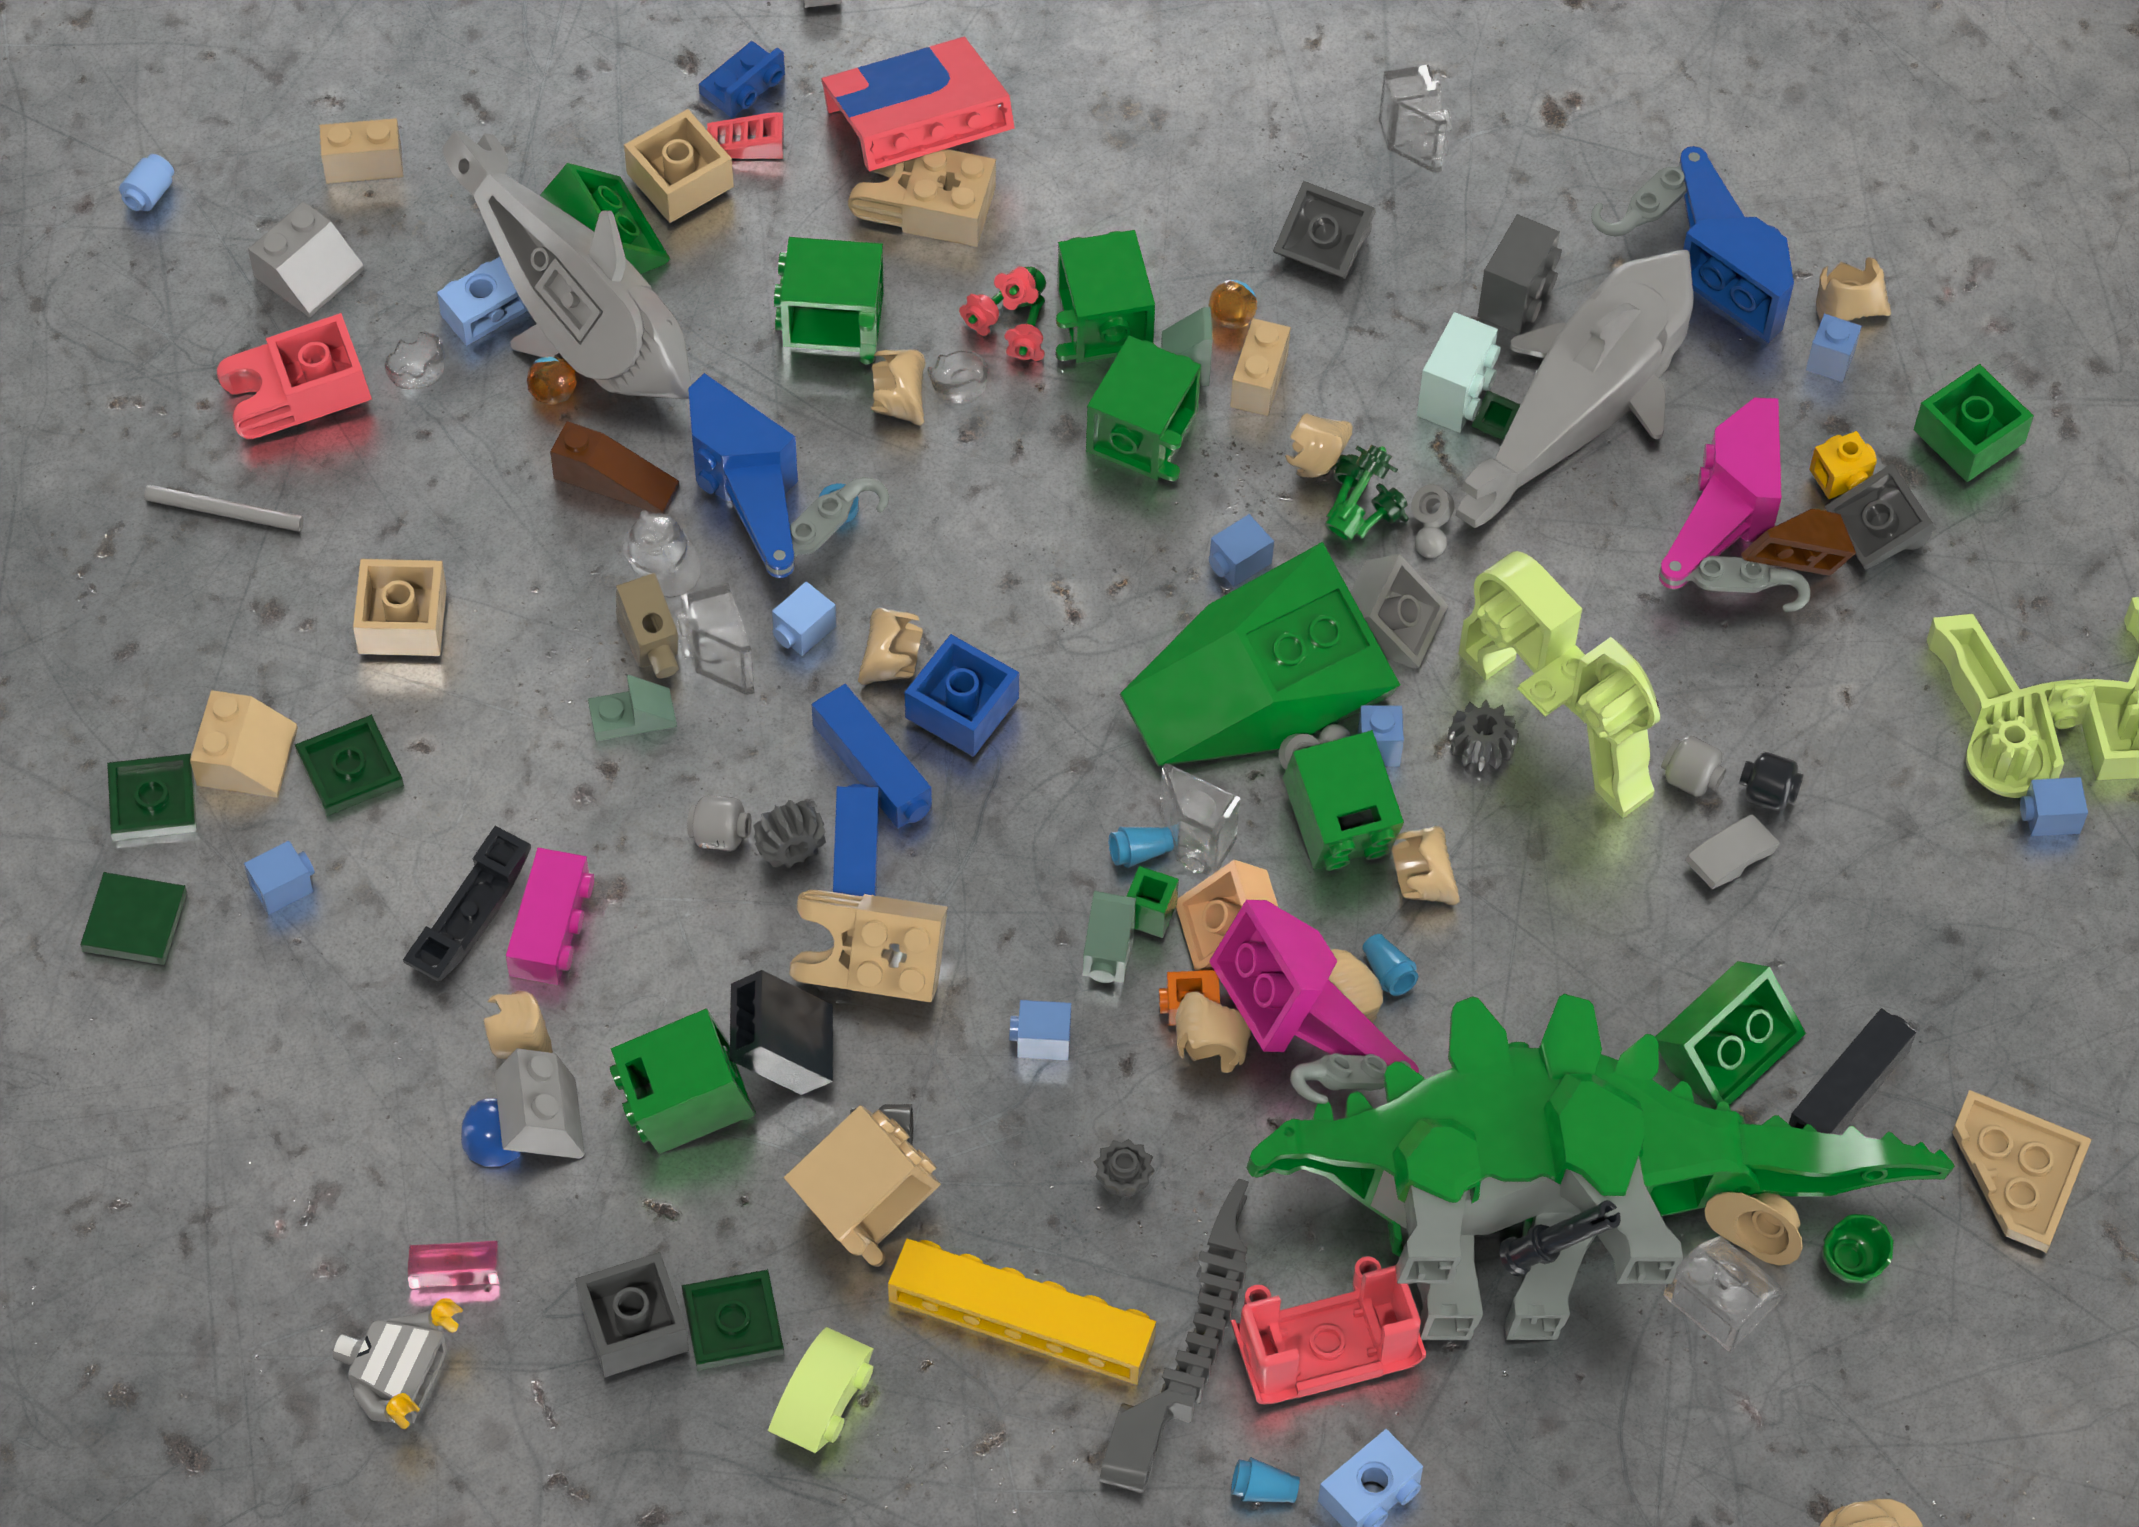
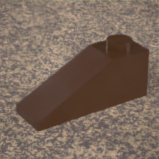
M566 421L550 451L554 479L664 516L679 487V480L609 436Z
M1810 509L1768 529L1744 550L1741 555L1745 561L1831 576L1854 556L1856 551L1841 514Z

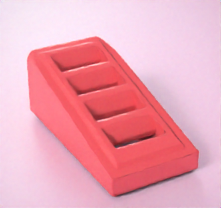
M783 112L765 113L707 123V131L717 142L718 135H725V143L720 144V146L732 159H783ZM733 135H741L740 141L733 142ZM748 136H756V138L748 139Z

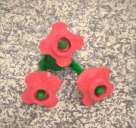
M1019 266L1009 274L999 273L994 279V285L1000 291L992 298L983 294H970L967 296V304L959 308L960 315L970 328L976 330L982 336L988 335L990 333V325L997 323L999 317L997 305L1002 300L1003 305L1009 310H1015L1018 306L1030 305L1031 310L1027 323L1017 325L1014 329L1006 331L1005 339L1009 343L1006 353L1008 356L1016 357L1020 360L1032 359L1040 361L1044 358L1045 352L1041 349L1043 335L1035 327L1039 310L1045 303L1041 293L1046 287V279L1038 269L1032 266Z

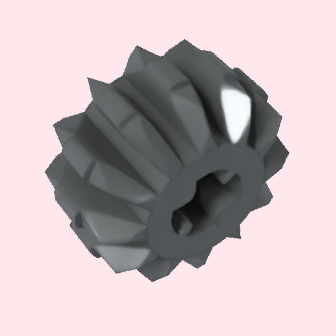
M1487 699L1480 708L1469 702L1465 707V712L1457 710L1453 716L1452 725L1448 730V738L1452 742V756L1462 755L1461 761L1463 766L1471 762L1477 763L1480 772L1484 769L1486 763H1489L1497 770L1501 765L1502 759L1509 761L1513 756L1514 747L1517 745L1519 738L1518 730L1515 729L1516 721L1514 716H1504L1505 709L1503 704L1495 709L1489 708L1490 705Z
M788 800L785 805L780 807L775 805L774 810L761 814V821L753 825L755 845L759 854L763 856L765 861H769L773 867H780L785 864L788 868H791L796 862L801 861L805 863L807 857L816 856L818 848L826 843L824 822L820 813L816 812L815 807H810L806 800L796 804L792 800Z

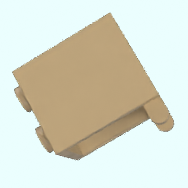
M859 1105L783 1178L848 1252L856 1256L862 1255L870 1265L879 1267L885 1261V1254L878 1244L926 1200L941 1183L932 1174L937 1168L935 1164L920 1149L916 1150L906 1141L910 1136L893 1118L889 1119L879 1109L872 1113Z

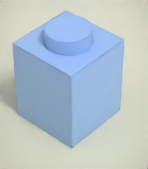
M806 581L772 610L773 635L783 647H791L801 656H804L837 627L836 605Z

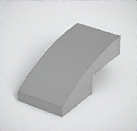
M1752 814L1708 839L1688 854L1685 861L1711 889H1714L1740 877L1746 866L1772 855L1780 842Z

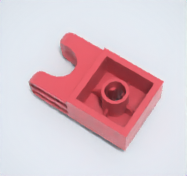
M342 313L266 338L267 344L223 359L216 371L221 386L230 394L239 395L257 392L251 398L240 402L235 407L233 413L235 429L240 436L246 439L259 438L372 400Z

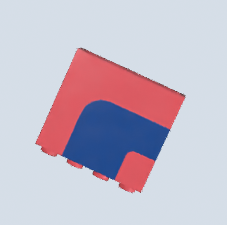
M965 36L821 78L828 113L841 110L860 137L864 164L869 172L1015 129L1008 92Z

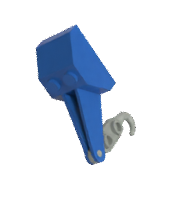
M1696 146L1685 148L1681 153L1679 166L1666 167L1659 170L1632 196L1625 217L1619 222L1609 223L1604 221L1600 215L1603 204L1599 202L1594 206L1591 213L1593 225L1605 235L1616 237L1626 235L1640 225L1660 219L1684 196L1690 229L1686 232L1683 250H1688L1690 254L1693 291L1767 343H1770L1783 330L1794 285L1787 238L1777 228L1767 225L1759 218L1744 216L1713 167L1707 153L1702 148Z
M705 373L688 388L696 481L705 492L709 494L715 493L725 501H732L766 566L767 572L775 578L789 576L794 570V559L796 556L811 554L821 547L846 522L853 501L861 492L872 491L879 496V504L876 507L877 512H883L888 506L889 494L882 482L868 477L856 478L847 483L843 488L818 497L790 525L785 494L798 482L796 436Z

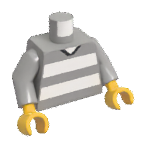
M450 1298L440 1299L433 1306V1309L429 1311L391 1318L388 1321H373L363 1341L345 1334L338 1338L333 1351V1359L351 1365L348 1377L353 1390V1397L372 1421L396 1423L401 1429H407L410 1423H414L447 1353L444 1333L440 1330L444 1328L448 1332L454 1333L459 1327V1324L451 1317L456 1313H462L463 1309Z

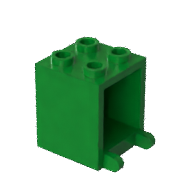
M1112 231L1104 235L1085 238L1075 237L1067 241L1058 242L1057 291L1063 311L1057 314L1056 324L1060 328L1068 329L1071 342L1059 344L1056 347V358L1060 361L1075 359L1076 364L1113 358L1118 355L1128 336L1153 343L1155 301L1136 231Z
M789 237L787 252H780L778 275L781 276L780 284H775L774 307L777 308L775 330L782 331L783 347L860 352V361L866 365L872 364L875 361L876 356L874 355L877 352L884 297L883 243Z
M1128 336L1087 405L1086 452L1157 481L1159 477L1168 481L1178 480L1180 468L1176 464L1169 462L1174 451L1181 447L1182 437L1198 411L1201 364L1194 362L1187 356L1176 355L1161 349L1150 341H1142Z
M1373 730L1293 751L1284 773L1283 781L1313 870L1325 866L1328 871L1336 870L1347 866L1350 863V859L1365 856L1367 860H1372L1390 852L1389 849L1393 847L1404 820ZM1367 809L1371 810L1374 819L1373 823L1344 831L1341 830L1338 817Z
M707 1008L610 1048L616 1063L610 1066V1072L619 1090L623 1089L627 1099L626 1102L622 1103L625 1115L631 1127L636 1126L642 1142L650 1141L659 1154L740 1120L750 1119L756 1114L736 1063L729 1060V1041ZM650 1083L654 1094L648 1096L644 1085Z

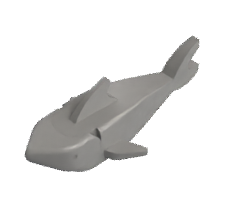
M454 130L443 146L444 158L450 171L459 183L474 196L505 269L520 299L537 323L515 336L511 340V347L516 351L540 357H563L576 372L585 377L595 379L603 389L612 393L627 396L689 399L688 388L692 385L682 329L672 312L658 295L651 290L649 283L625 258L612 211H601L595 232L563 210L507 176L508 157L495 135L484 133L478 144H476L464 132Z
M1685 249L1638 259L1618 267L1592 293L1589 299L1579 307L1567 323L1550 324L1511 339L1510 348L1514 352L1544 359L1495 459L1489 458L1480 463L1464 480L1461 490L1467 494L1458 506L1455 516L1474 528L1486 523L1507 504L1517 488L1598 437L1630 409L1652 438H1662L1664 433L1666 393L1663 383L1659 378L1667 370L1673 354L1686 338L1693 308L1691 262L1688 250Z

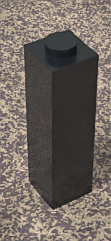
M1881 1008L1791 1113L1788 1124L1799 1129H1803L1806 1124H1809L1817 1132L1840 1135L1910 1052L1916 1032L1910 1028L1903 1018L1891 1015Z

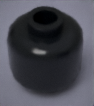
M1762 752L1757 756L1754 763L1746 761L1739 784L1746 786L1745 797L1749 803L1780 812L1786 808L1787 804L1794 806L1804 774L1798 773V765L1794 760L1769 752Z

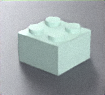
M1456 312L1453 313L1423 369L1417 409L1418 417L1461 433L1467 419L1474 421L1482 401L1479 397L1483 390L1490 391L1497 374V370L1493 369L1501 347L1496 345L1497 328Z

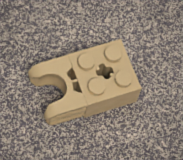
M944 149L873 170L874 173L884 175L889 179L880 183H858L850 193L848 206L851 212L858 218L902 227V232L978 247L996 188V159Z
M807 890L799 894L797 910L801 918L819 923L827 928L834 939V947L821 952L804 951L793 958L790 963L789 974L795 981L932 1002L939 983L947 906L864 894L862 897L822 890ZM898 944L900 952L894 951L891 945Z

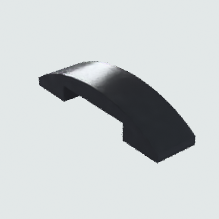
M495 825L472 858L475 866L433 927L429 928L426 926L404 957L403 962L438 982L443 980L473 948L499 911L520 874L531 850V844Z

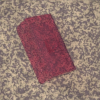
M498 1241L410 1245L408 1258L410 1288L499 1283Z

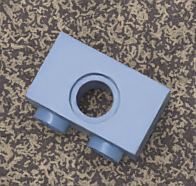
M500 257L491 262L481 264L472 273L459 280L449 282L443 289L437 292L442 318L466 346L528 311L520 299Z
M1385 1429L1320 1484L1318 1502L1342 1527H1380L1389 1515L1387 1513L1388 1510L1398 1502L1405 1505L1420 1491L1423 1466ZM1369 1481L1378 1482L1384 1487V1490L1377 1493L1370 1492L1363 1487V1484Z

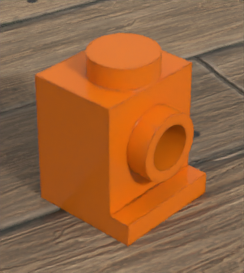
M1214 970L1167 972V988H1159L1160 1014H1168L1169 1026L1176 1025L1177 1009L1187 993L1198 992L1209 1000L1220 1004L1219 977Z

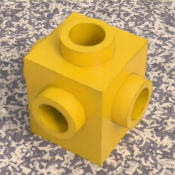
M1855 431L1844 436H1833L1824 444L1816 446L1809 470L1827 498L1831 499L1848 492L1871 477L1877 463V458L1872 446L1868 443L1865 444L1859 433Z

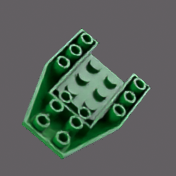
M1321 542L1208 604L1119 695L1159 767L1278 751L1282 742L1288 736L1298 733L1313 736L1321 732L1326 726L1337 724L1359 713L1361 705L1373 706L1391 697L1399 688L1400 683L1324 543Z

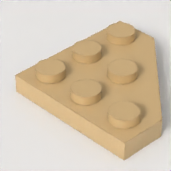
M1969 1090L1952 1133L2005 1236L2047 1253L2092 1139Z

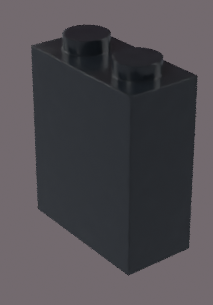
M764 970L731 983L729 1060L800 1095L833 1082V1005Z

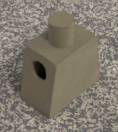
M652 573L617 585L616 617L638 666L644 668L651 665L656 677L659 679L675 674L679 670L675 656L678 654V632L656 574Z

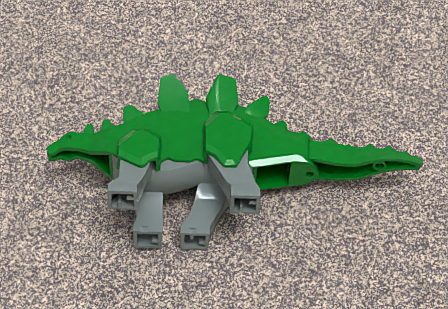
M1563 994L1557 1000L1539 1048H1530L1525 1042H1512L1508 1044L1506 1030L1479 998L1472 996L1456 1002L1450 1016L1448 1060L1452 1068L1424 1079L1422 1075L1404 1063L1394 1062L1387 1067L1383 1076L1387 1104L1373 1109L1364 1095L1356 1091L1347 1098L1345 1118L1333 1120L1331 1104L1329 1102L1326 1104L1318 1103L1312 1120H1298L1294 1118L1288 1120L1261 1141L1252 1150L1246 1168L1248 1173L1255 1178L1263 1177L1271 1172L1290 1175L1299 1170H1306L1325 1176L1362 1204L1388 1221L1392 1253L1400 1257L1395 1267L1397 1284L1417 1283L1423 1303L1419 1330L1421 1339L1471 1340L1474 1335V1329L1478 1326L1483 1316L1474 1263V1235H1489L1522 1221V1235L1525 1236L1533 1226L1542 1224L1551 1227L1608 1200L1615 1204L1617 1208L1605 1213L1604 1218L1619 1212L1621 1218L1620 1225L1597 1236L1614 1259L1617 1284H1672L1677 1273L1676 1268L1683 1259L1680 1240L1665 1225L1662 1216L1705 1208L1709 1199L1716 1194L1725 1192L1743 1193L1748 1196L1769 1192L1788 1197H1826L1885 1183L1906 1180H1945L1955 1165L1941 1149L1936 1153H1932L1923 1142H1919L1915 1146L1904 1144L1889 1131L1881 1139L1867 1138L1854 1126H1849L1842 1135L1817 1132L1809 1124H1806L1803 1129L1791 1127L1779 1115L1772 1116L1762 1125L1745 1124L1744 1118L1736 1111H1731L1726 1101H1720L1716 1110L1695 1104L1692 1089L1688 1083L1681 1081L1670 1092L1653 1080L1659 1070L1658 1041L1653 1035L1645 1034L1620 1055L1619 1060L1601 1054L1602 1047L1594 1005L1589 1000ZM1596 1235L1561 1250L1560 1255L1554 1262L1550 1264H1535L1531 1266V1270L1527 1274L1522 1275L1521 1286L1513 1299L1504 1323L1506 1340L1558 1339L1560 1329L1564 1327L1570 1316L1569 1294L1584 1254Z

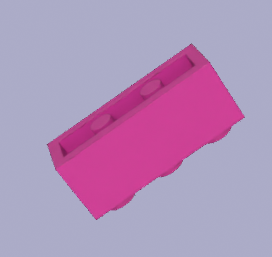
M537 848L506 953L510 977L559 985L562 971L570 970L574 953L573 946H570L573 934L579 935L584 920V910L581 909L583 898L591 897L594 886V874L589 873L587 856Z

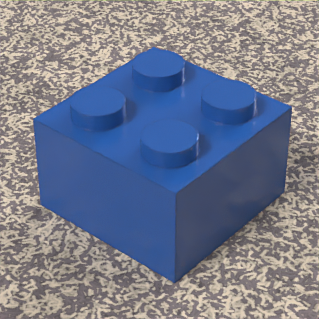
M950 634L905 691V718L974 757L1019 699V672Z

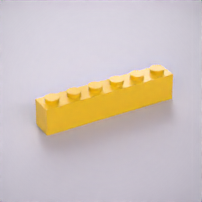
M906 1238L888 1282V1297L891 1303L1135 1385L1139 1383L1155 1341L1156 1321L1150 1319L1147 1314L1139 1310L1127 1309L1124 1311L1109 1306L1105 1300L1097 1296L1085 1295L1082 1297L1067 1292L1063 1286L1055 1282L1044 1281L1040 1283L1025 1278L1016 1269L1009 1267L998 1269L984 1264L981 1259L974 1255L960 1254L959 1256L944 1251L938 1244L928 1240L917 1242Z

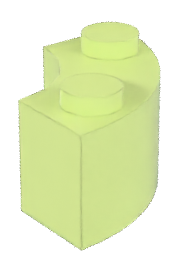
M828 1327L823 1329L810 1345L794 1371L779 1401L768 1431L814 1453L818 1452L826 1443H834L842 1430L844 1418L841 1416L847 1404L858 1389L864 1390L871 1378L873 1366L869 1364L874 1348Z

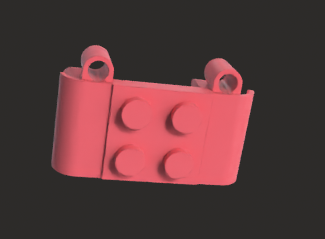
M1369 1256L1362 1257L1355 1264L1352 1282L1353 1292L1280 1310L1281 1299L1279 1295L1272 1297L1267 1287L1263 1285L1249 1287L1245 1293L1240 1323H1236L1235 1319L1230 1320L1257 1403L1266 1405L1301 1398L1405 1370L1423 1361L1426 1357V1350L1419 1333L1421 1319L1409 1285L1397 1284L1396 1265L1381 1269L1379 1261Z

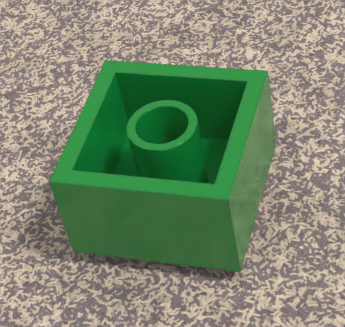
M1978 364L1921 402L1913 430L1968 482L2026 442L2034 415L1981 364Z

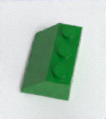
M566 163L540 194L542 198L594 232L600 212L612 211L625 258L640 274L663 266L670 260L669 255L621 176Z
M1737 961L1660 1031L1655 1038L1658 1041L1659 1052L1670 1072L1680 1081L1688 1083L1695 1094L1716 1110L1720 1101H1726L1730 1105L1796 1044L1806 1032L1770 966Z

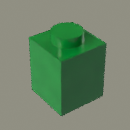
M1141 866L1138 867L1126 896L1136 898L1134 929L1161 938L1164 937L1177 905L1178 878Z

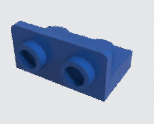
M750 41L699 83V94L733 118L742 109L749 108L765 90L776 86L785 75L784 52L779 48H775L771 53H768L755 42Z

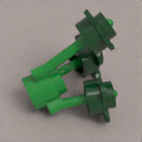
M1371 444L1367 451L1357 445L1355 449L1361 452L1360 457L1353 454L1340 455L1337 460L1338 462L1333 466L1335 470L1334 478L1342 486L1333 507L1326 516L1328 519L1325 522V526L1335 535L1348 542H1351L1355 535L1363 539L1369 529L1381 518L1389 524H1393L1398 519L1404 523L1409 520L1404 510L1408 506L1404 495L1394 487L1387 490L1381 483L1376 485L1379 494L1371 500L1376 512L1365 521L1363 516L1366 512L1356 504L1373 474L1384 479L1389 469L1395 473L1398 471L1396 467L1389 464L1392 456L1386 452V448L1383 446L1378 448ZM1350 488L1354 489L1350 497L1346 499Z

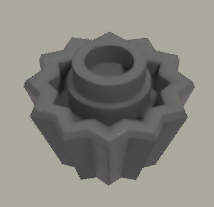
M1130 1139L1122 1143L1113 1140L1109 1147L1100 1148V1157L1094 1161L1098 1168L1095 1177L1110 1195H1117L1120 1199L1124 1196L1131 1198L1149 1184L1148 1178L1155 1172L1151 1166L1153 1156L1145 1152L1143 1144L1134 1145Z

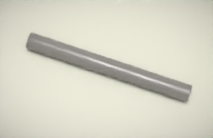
M147 485L144 499L150 502L298 532L303 527L304 518L300 515Z

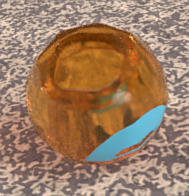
M1226 280L1218 284L1209 298L1208 305L1211 307V317L1219 326L1227 329H1240L1247 326L1252 321V318H1254L1257 310L1255 293L1246 283L1238 280Z
M550 355L541 357L528 370V391L538 402L545 405H559L567 401L575 391L577 381L575 370L563 358Z

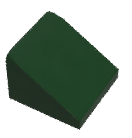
M1487 390L1472 427L1504 441L1521 404Z

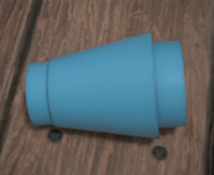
M1119 827L1117 832L1110 833L1108 841L1112 861L1115 865H1124L1126 868L1166 852H1171L1174 846L1173 836L1169 827Z
M1375 934L1364 942L1362 950L1366 954L1375 976L1379 979L1383 991L1390 992L1393 996H1399L1414 987L1419 977L1416 972L1415 962L1385 939L1382 934Z
M1252 1457L1248 1461L1238 1459L1232 1478L1231 1495L1240 1496L1242 1502L1295 1503L1300 1477L1291 1475Z

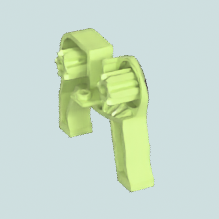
M1520 551L1509 553L1476 577L1474 582L1475 606L1471 615L1463 621L1458 654L1485 681L1516 659V654H1518L1534 675L1519 684L1517 689L1545 717L1564 704L1583 720L1584 724H1587L1595 791L1624 818L1652 798L1655 791L1648 768L1650 748L1647 729L1660 721V709L1652 685L1637 660L1612 637L1585 655L1575 645L1582 608L1535 559Z
M2134 597L2131 599L2124 622L2126 629L2136 638L2138 645L2139 597ZM1974 614L1933 618L1926 639L1928 648L1946 666L1950 674L1952 686L1973 720L1975 728L1966 751L1965 762L1970 774L1984 787L2001 796L2021 798L2026 796L2031 780L2059 778L2064 761L2055 727L2058 729H2068L2079 724L2083 728L2096 780L2139 778V656L2129 682L2104 679H2075L2049 682L2019 689Z

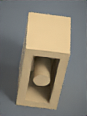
M397 118L319 125L321 158L326 184L403 177L402 146Z
M1252 318L1232 379L1231 408L1269 416L1288 357L1291 327Z

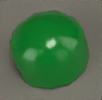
M1848 1215L1833 1226L1823 1239L1822 1259L1830 1273L1845 1283L1864 1284L1867 1281H1871L1889 1266L1893 1258L1894 1240L1887 1226L1872 1215Z

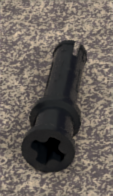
M1606 1200L1551 1227L1542 1224L1533 1226L1527 1235L1521 1238L1509 1237L1501 1243L1499 1251L1502 1264L1514 1276L1525 1275L1531 1270V1266L1535 1264H1550L1554 1262L1560 1255L1561 1250L1607 1230L1617 1228L1621 1221L1620 1213L1618 1212L1604 1218L1605 1213L1617 1208L1611 1201Z

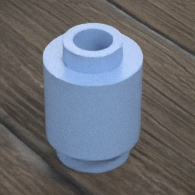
M150 154L147 158L140 159L119 186L123 202L132 210L150 211L172 184V176L174 175L172 165L157 154Z

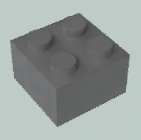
M1519 214L1515 216L1484 269L1478 317L1518 334L1521 333L1527 321L1532 323L1535 321L1542 305L1540 298L1543 293H1551L1558 277V273L1554 269L1562 253V249L1557 248L1560 231Z
M660 1252L575 1278L579 1303L604 1378L689 1351L687 1328Z

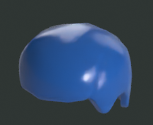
M485 1098L470 1106L462 1121L461 1130L462 1148L469 1159L485 1167L503 1166L517 1159L521 1152L503 1150L497 1098Z

